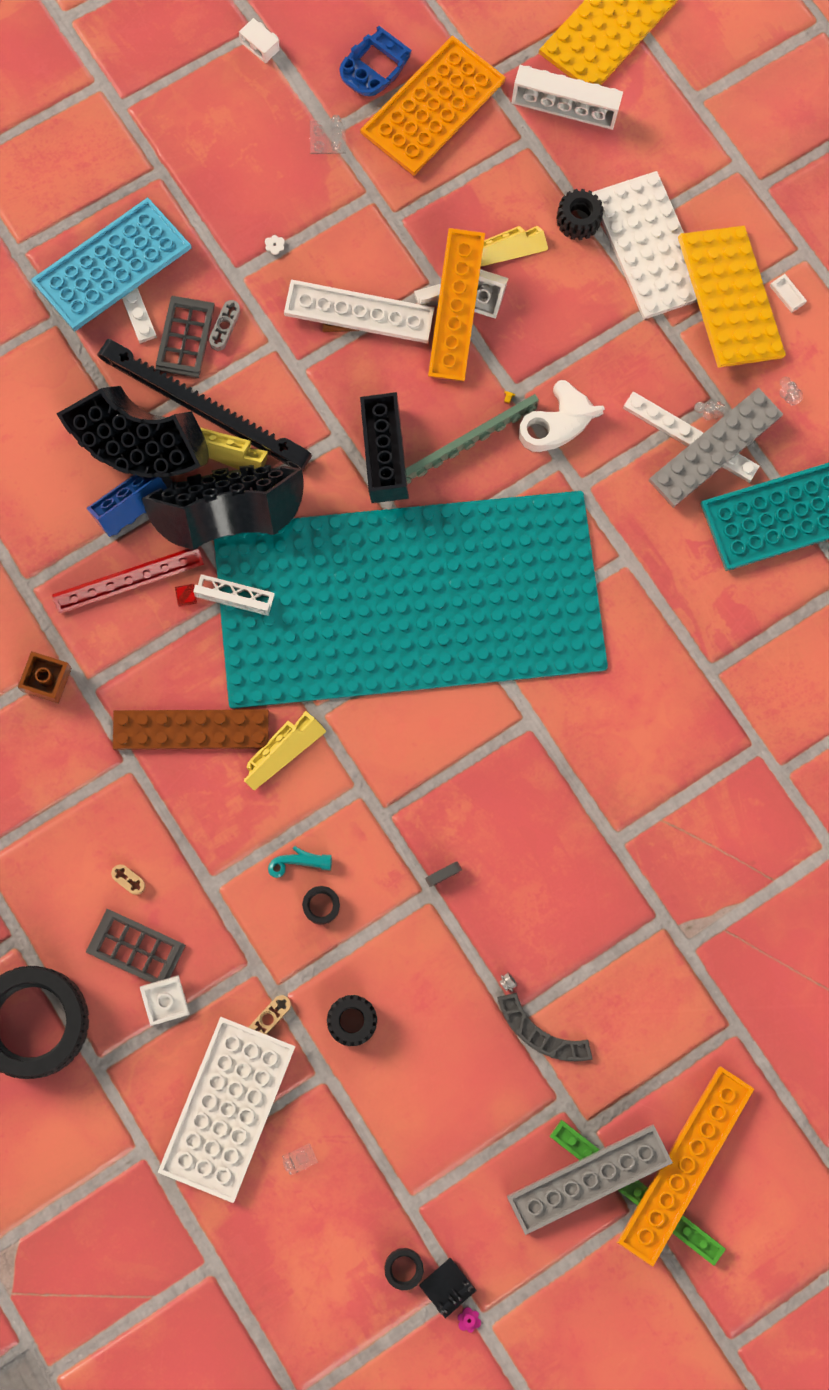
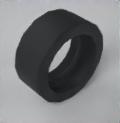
M318 886L306 893L302 906L304 914L310 921L322 925L336 918L339 913L340 902L335 891L329 887ZM321 893L328 895L333 902L332 911L324 917H318L310 910L311 899Z
M399 1248L391 1252L384 1266L385 1277L389 1284L395 1289L402 1291L416 1287L422 1280L424 1273L423 1262L420 1256L408 1248ZM403 1256L411 1258L416 1265L414 1277L406 1282L398 1281L392 1274L394 1261Z

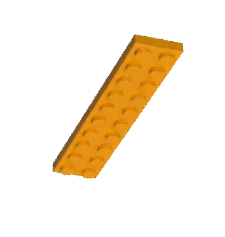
M721 1066L717 1068L668 1153L673 1163L658 1170L616 1243L650 1266H654L753 1093V1087Z

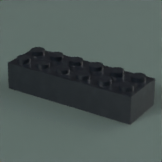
M397 392L360 397L371 504L409 499Z

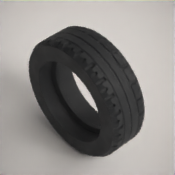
M22 966L0 975V1009L13 993L24 988L38 987L53 993L63 1005L66 1015V1026L61 1040L51 1051L44 1055L32 1058L16 1055L8 1050L0 1039V1073L19 1079L46 1077L57 1073L69 1065L81 1051L88 1034L87 1030L89 1029V1011L85 1003L86 1000L78 986L70 978L53 969L40 966Z

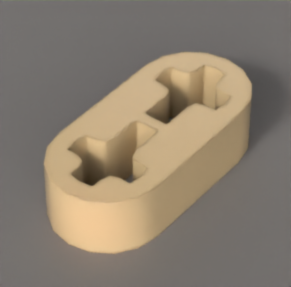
M119 864L112 869V878L131 894L139 895L144 892L145 882L129 868ZM118 869L120 871L125 869L124 874L128 876L126 880L122 877L117 879L118 874L116 872ZM133 880L135 883L140 881L139 886L141 888L133 891V886L129 881Z

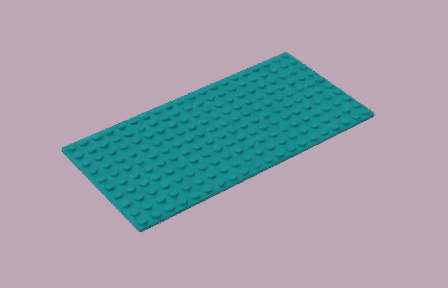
M582 491L293 518L288 525L274 535L253 532L214 539L218 579L275 593L269 616L220 604L228 701L231 709L605 671L608 668L584 493ZM228 586L219 589L222 592L233 593L231 587ZM242 591L237 594L238 596L251 598L248 591ZM262 595L256 598V600L268 603L269 597Z

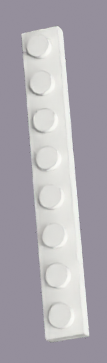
M634 391L623 407L624 410L687 447L703 434L702 431ZM739 453L723 466L724 469L750 483L760 467Z

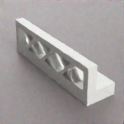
M202 574L198 585H195L193 591L197 598L269 616L275 595L272 592ZM204 580L212 582L215 588L203 587ZM228 586L231 587L233 593L222 592L219 589ZM242 591H248L251 598L238 596L237 594ZM263 595L269 597L268 603L257 601L256 598Z

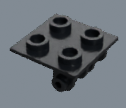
M451 1258L446 1260L419 1284L420 1288L445 1319L477 1291Z

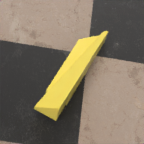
M518 226L484 240L481 267L547 251L548 246L544 231L538 226L527 231Z
M200 428L206 440L208 458L240 470L239 466L254 465V469L265 466L268 451L250 448V440Z
M306 711L295 725L287 721L268 741L267 745L262 747L248 762L247 769L249 770V775L244 778V781L253 790H256L325 734L326 730Z

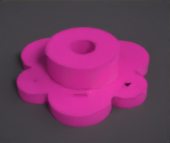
M469 1307L464 1308L463 1312L458 1315V1320L460 1321L458 1324L459 1329L472 1333L474 1328H479L481 1325V1321L478 1318L479 1313L472 1311Z

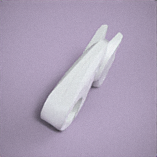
M560 380L553 388V393L559 401V412L532 411L524 416L519 428V440L524 448L532 452H542L558 448L579 435L591 419L603 415L604 406H593L587 396L566 380ZM534 424H540L547 429L548 435L542 439H535L528 434L527 428Z

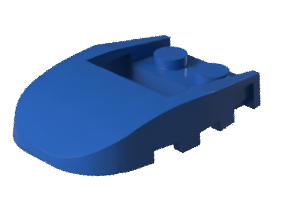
M380 26L376 28V33L372 36L366 35L361 43L355 44L351 48V53L348 57L344 58L339 69L342 81L355 92L364 96L377 95L398 77L411 56L412 50ZM372 45L398 64L386 79L360 60Z

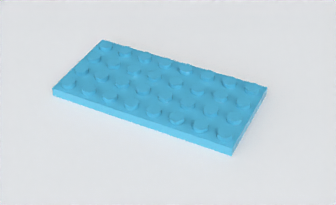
M147 197L36 275L31 281L75 332L192 249V247Z

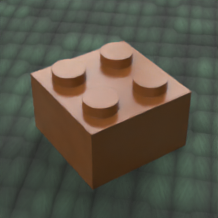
M31 651L18 688L23 693L59 704L72 668L67 662Z

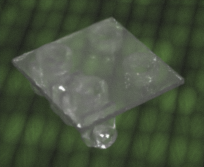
M333 115L331 121H310V154H346L345 120L342 121L339 115Z

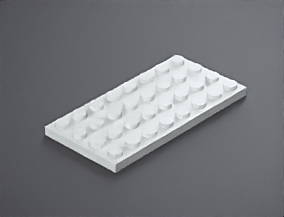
M655 171L592 192V195L596 194L598 200L602 201L604 211L601 222L643 320L697 302L678 240V236L684 233L658 172Z
M220 1017L158 1173L234 1203L296 1046Z

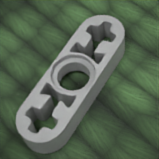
M234 300L225 302L209 337L212 349L220 351L226 347L240 315L238 302ZM235 307V311L233 310L230 317H228L229 309ZM226 321L230 326L227 329H222L220 324ZM219 333L222 334V335H221V342H218V344H215V340H218V338H219V336H220Z

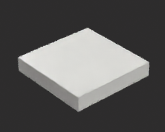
M179 975L140 986L150 1026L190 1015Z

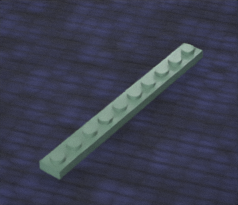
M535 394L407 467V485L411 483L413 478L424 476L428 472L427 470L432 467L437 468L441 466L444 460L455 458L463 449L468 450L472 448L475 442L486 440L494 431L499 432L503 430L506 424L517 422L525 413L529 414L535 411L539 401Z

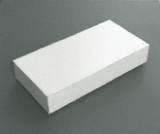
M786 274L770 284L771 289L791 313L806 304L807 300Z

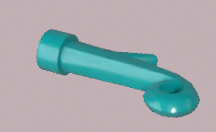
M294 846L293 850L299 855L278 856L268 865L269 874L275 878L284 875L286 870L285 864L321 868V870L331 871L332 855H316ZM279 864L281 869L275 872L274 868Z

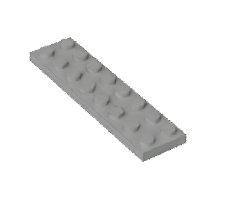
M757 388L655 473L648 481L674 508L779 420L783 413L760 388Z
M654 1124L507 1195V1198L525 1235L673 1162Z

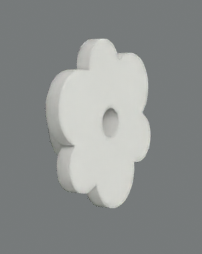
M276 235L266 238V251H271L273 255L279 254V251L284 250V239Z

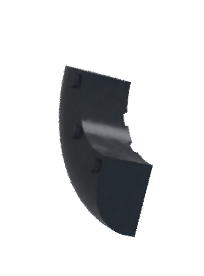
M121 386L101 388L56 413L69 434H72L78 441V444L90 452L91 456L123 473L147 478L169 477L193 471L206 465L208 462L209 454L206 440L192 411L174 414L170 417L150 414L134 404Z
M254 465L239 466L240 470L229 471L228 468L212 470L210 475L201 477V474L186 477L187 481L170 483V488L165 490L160 488L143 497L142 500L147 516L156 530L171 543L190 550L197 549L211 540L239 533L255 532L274 535L291 522L299 509L304 489L302 469L288 466L272 469L271 465H265L254 469Z

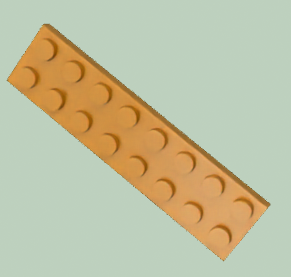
M453 228L448 229L428 377L465 381L485 233Z

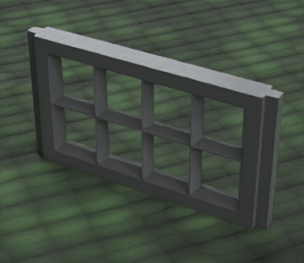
M171 296L155 370L160 369L161 372L199 378L215 303ZM176 307L189 309L187 320L174 318ZM193 310L206 312L204 323L191 321ZM173 321L186 324L184 334L170 332ZM190 324L203 327L201 337L187 335ZM169 336L183 338L181 349L167 347ZM186 339L200 341L198 352L184 350ZM166 351L180 353L177 364L164 361ZM183 354L197 356L195 367L181 364Z
M106 909L86 953L154 983L171 977L186 945ZM114 920L125 924L120 938L108 934ZM130 927L141 932L135 946L123 941ZM145 934L157 939L151 953L139 948ZM105 937L117 942L111 956L99 951ZM161 942L172 946L166 960L155 956ZM121 944L133 949L127 963L115 958ZM137 952L148 956L142 970L131 966ZM152 959L164 964L158 978L146 973Z

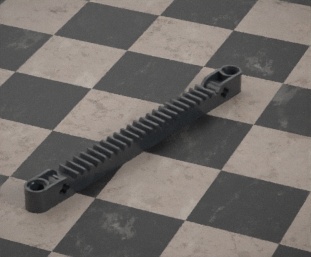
M107 339L97 353V356L110 366L236 437L250 440L252 446L259 450L268 451V455L290 467L302 469L303 472L312 457V454L300 445L287 438L276 440L274 433L269 436L268 430L263 432L261 426L256 428V423L250 425L249 419L244 421L242 415L237 418L236 412L231 414L229 408L224 409V405L218 407L217 401L212 403L210 397L206 399L204 394L199 396L197 390L193 392L192 387L187 389L185 383L180 385L179 380L174 382L172 376L168 378L167 373L161 374L160 369L155 371L154 366L149 367L148 362L142 363L140 358L135 361L133 353L129 349L111 339Z

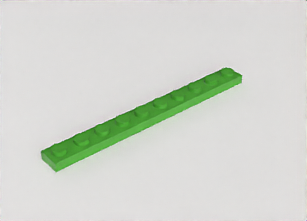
M560 1120L549 1136L579 1160L599 1151L596 1146L563 1120ZM637 1180L618 1191L638 1206L648 1187ZM683 1215L672 1233L713 1266H715L726 1250Z

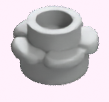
M511 974L501 975L502 980L500 984L506 991H514L513 988L517 986V983Z

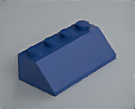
M133 475L86 509L102 530L111 537L118 534L127 524L135 522L136 518L141 514L146 513L142 500L143 497L160 488L165 490L167 487L160 477L147 478Z

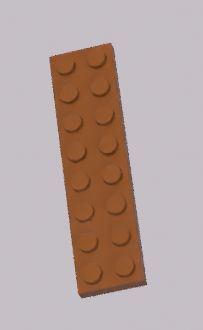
M268 709L113 711V750L261 749L269 741Z

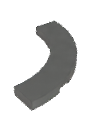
M517 993L497 997L499 1007L510 1028L532 1049L559 1060H593L588 1040L570 1041L559 1039L547 1034L532 1023L524 1012Z

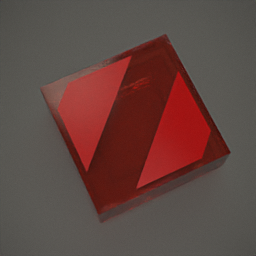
M194 584L175 587L179 607L197 604V598L193 592Z

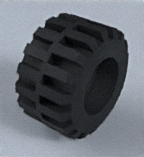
M574 189L573 193L571 191L567 192L566 196L562 197L558 207L556 219L557 226H560L559 230L561 232L564 231V235L566 237L571 236L573 240L575 238L582 240L583 237L588 239L590 235L593 236L596 230L598 231L603 217L604 208L602 201L598 200L596 194L592 195L590 190L585 192V189H581V191ZM581 210L589 217L579 219L574 217L571 212Z
M358 995L344 996L333 1003L328 1011V1030L337 1042L345 1046L361 1045L367 1042L376 1030V1011L372 1004ZM347 1009H357L364 1017L363 1027L358 1032L349 1033L341 1027L340 1017Z

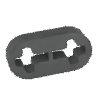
M457 861L429 875L425 880L429 887H432L462 871V868Z

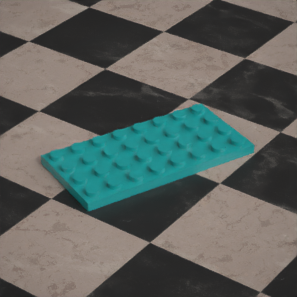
M829 463L701 501L702 510L725 571L829 540Z

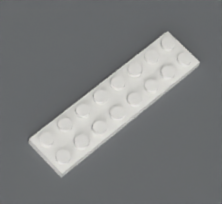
M291 280L284 310V316L427 344L434 313V307L296 280Z

